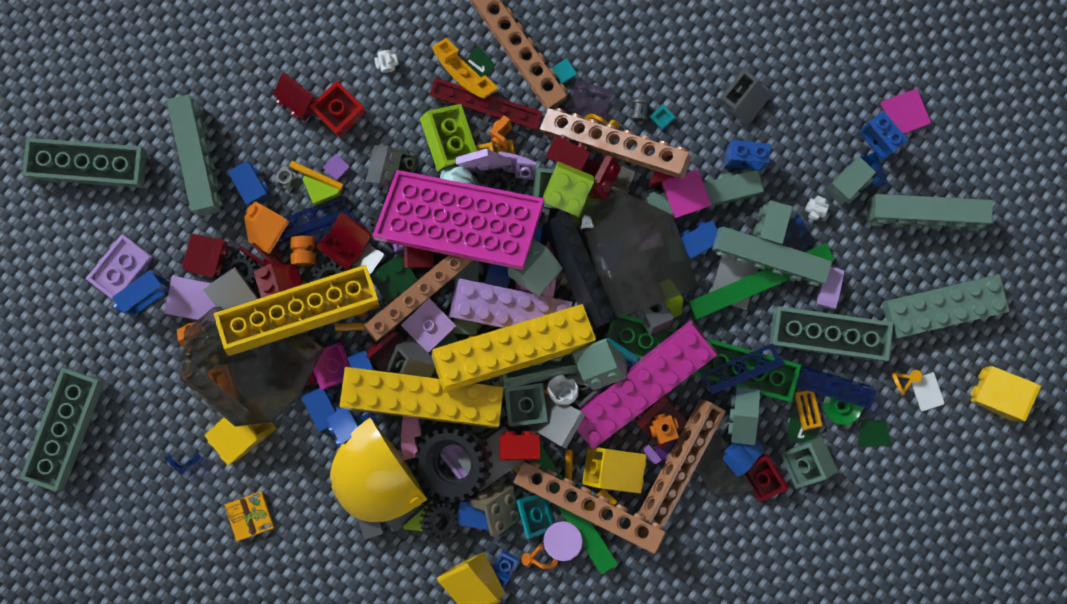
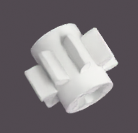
M391 50L378 52V57L374 58L377 69L381 68L382 73L392 72L395 70L394 65H399L396 54H392Z
M817 195L815 199H809L805 209L806 212H809V218L814 220L819 219V217L824 218L829 207L828 204L824 203L826 198Z

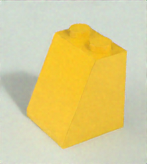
M993 366L983 368L978 377L980 379L978 385L971 391L972 398L970 401L1010 421H1026L1041 385Z
M252 399L233 408L204 436L220 455V458L227 465L238 461L277 428L256 401Z
M587 446L582 484L602 489L641 493L644 485V469L647 464L646 455L598 447L592 449L590 446Z
M484 552L452 567L436 578L457 604H498L501 602L500 598L506 594Z

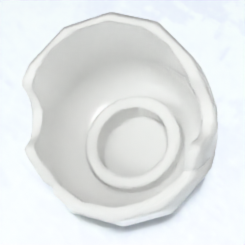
M560 374L548 382V392L555 403L569 405L578 397L579 387L573 378L568 379L563 374Z

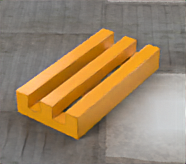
M814 389L794 393L802 430L822 427ZM807 394H810L816 424H813ZM800 395H802V398H803V402H804V406H805V410H806V414H807V419H808V423H809L808 426H807V423H806V419H805V415H804V411H803V407H802V402H801Z

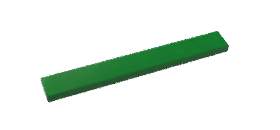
M827 243L805 252L834 261ZM766 268L693 299L688 304L696 320L790 279V275L784 273L777 275L772 273L771 269Z
M540 443V459L531 461L541 465L539 469L545 472L549 469L558 474L557 478L564 480ZM537 474V475L539 476L540 480L542 481V480H543L542 475H541V474ZM556 482L551 485V491L554 494L558 493L560 485ZM570 492L568 495V499L570 502H575L577 499L574 496V494ZM558 506L567 522H571L580 530L583 538L582 545L601 575L618 564L592 522Z

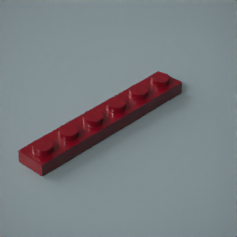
M438 78L434 79L429 94L431 98L453 105L461 104L463 108L497 119L506 116L510 119L511 123L535 131L538 130L543 115L542 111L492 95L486 98L479 97L463 86Z

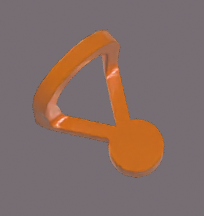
M540 544L532 554L524 553L522 555V563L525 566H530L534 563L542 569L555 568L558 564V560L554 558L551 565L542 564L534 559L540 550H545L544 544Z

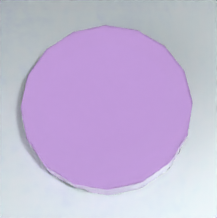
M561 521L554 523L547 529L543 542L549 556L555 560L567 561L578 555L582 549L583 538L577 526L571 522Z

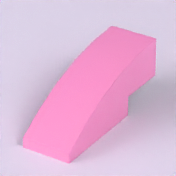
M403 417L401 428L403 460L415 458V453L419 451L416 437L423 436L420 419Z

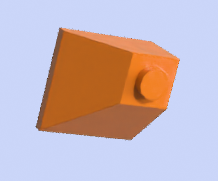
M255 201L248 208L247 214L244 217L248 242L251 244L252 242L256 243L268 254L271 253L289 223V220Z

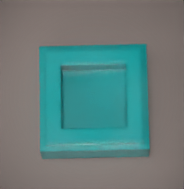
M567 58L552 67L559 83L564 84L577 76L576 71Z
M664 104L649 116L661 131L676 119Z

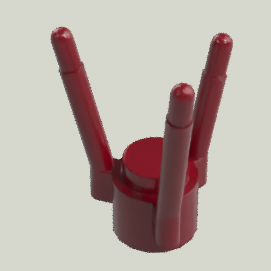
M252 242V246L265 258L263 261L243 247H238L240 251L263 267L270 263H284L281 260L283 256L279 253L276 246L272 249L275 255L273 253L267 255L256 243Z

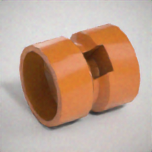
M295 236L290 238V249L293 250V253L290 254L291 265L308 266L316 264V253L313 252L315 237Z

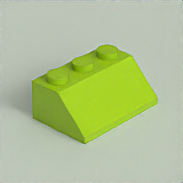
M461 104L427 111L420 118L437 172L443 171L447 167H458L459 165L456 164L457 157L477 152Z

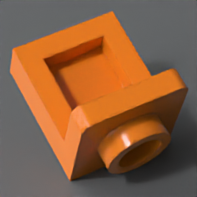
M506 116L497 120L489 131L491 142L496 147H502L505 150L508 148V144L504 137L512 129L510 119Z

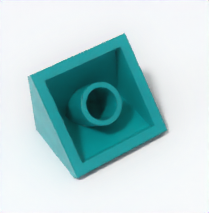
M534 494L516 500L526 539L546 533L547 529L554 524L547 499Z

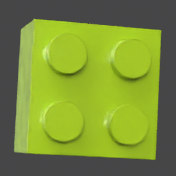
M557 162L543 195L544 203L579 217L594 183V176Z

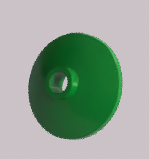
M838 386L826 394L823 409L829 420L836 424L846 425L854 422L860 416L862 401L854 389L847 386ZM839 402H843V403H844V408H843V409H839V407H838V403H839Z

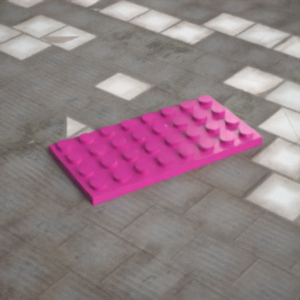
M396 170L374 230L373 238L378 241L524 270L544 206V198Z

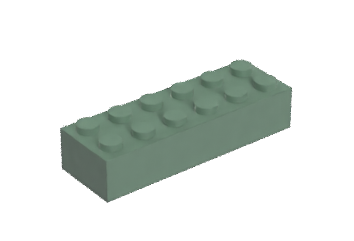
M189 94L166 99L190 209L199 217L222 212L221 206H224L222 196L218 195L217 188L220 185L217 176L215 177L213 172L216 167L213 158H210L209 151H212L209 140H206L205 133L208 131L206 123L202 122L201 115L204 114L202 105L198 104L197 100Z
M26 138L22 176L30 180L144 188L147 150L141 146Z
M875 194L867 200L866 223H872V226L891 224V227L910 225V228L929 226V229L948 227V230L967 228V231H979V229H984L985 226L992 223L993 200Z
M1000 274L882 302L886 321L893 322L892 339L1010 312Z
M777 306L773 310L769 346L886 362L889 361L893 322Z
M61 368L20 479L55 492L65 490L103 389L104 380L70 368Z

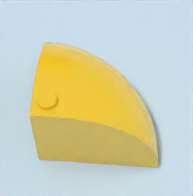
M371 418L358 426L351 433L352 437L349 441L343 443L336 453L330 472L331 488L338 502L351 516L367 522L389 521L408 513L427 500L409 466L403 460V456Z

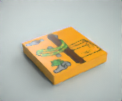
M262 491L224 504L236 541L275 528Z

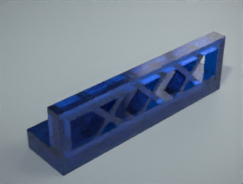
M345 196L284 217L287 220L294 219V221H289V224H292L291 227L283 231L278 242L283 243L289 241L291 237L303 236L334 225L341 213H345L352 218ZM343 202L345 209L337 212L332 211L335 204ZM323 209L328 212L326 216L318 219L314 218L317 210ZM303 215L310 218L304 224H296L298 218Z
M772 343L702 372L701 375L711 395L785 363L783 358L778 356ZM771 349L774 360L769 362L762 360L763 351ZM750 357L757 360L753 369L743 367L746 358ZM733 365L739 368L736 376L731 377L725 374L727 366ZM713 372L721 375L718 383L711 386L707 375Z
M801 365L796 383L797 388L868 409L871 408L876 394V390L871 385Z

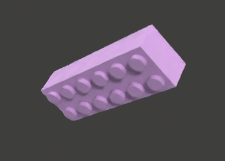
M456 279L449 317L505 328L571 308L572 302L545 296L538 297L531 293L465 279Z

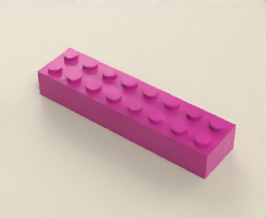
M690 320L638 360L636 364L629 367L626 379L610 384L581 409L576 408L585 414L577 431L589 446L594 449L717 355L715 348L694 322Z

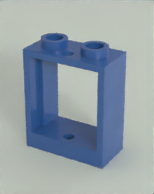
M884 110L858 131L882 161L908 141Z
M732 140L725 150L724 168L742 170L752 168V170L758 169V171H762L769 164L771 144Z
M149 270L112 297L115 302L113 305L119 313L122 312L125 315L135 316L167 293L170 287L161 274Z

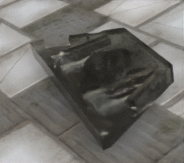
M716 430L695 468L712 495L753 491L754 488L745 473L737 476L722 459L726 454L724 451L728 446Z

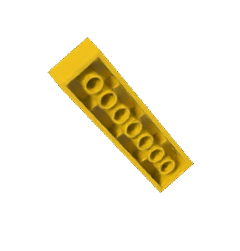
M366 265L216 312L214 317L224 350L228 356L379 308L380 306Z
M581 304L432 350V359L445 393L571 354L575 350L595 343L596 338L584 306Z
M345 367L339 407L340 409L498 428L504 387L471 384L444 393L440 380L436 378Z

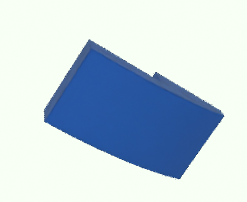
M502 550L493 566V570L503 589L520 559L505 550Z

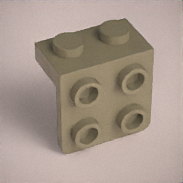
M500 481L493 482L489 487L478 492L476 496L470 499L472 507L485 511L492 537H497L520 519L514 488L511 485Z

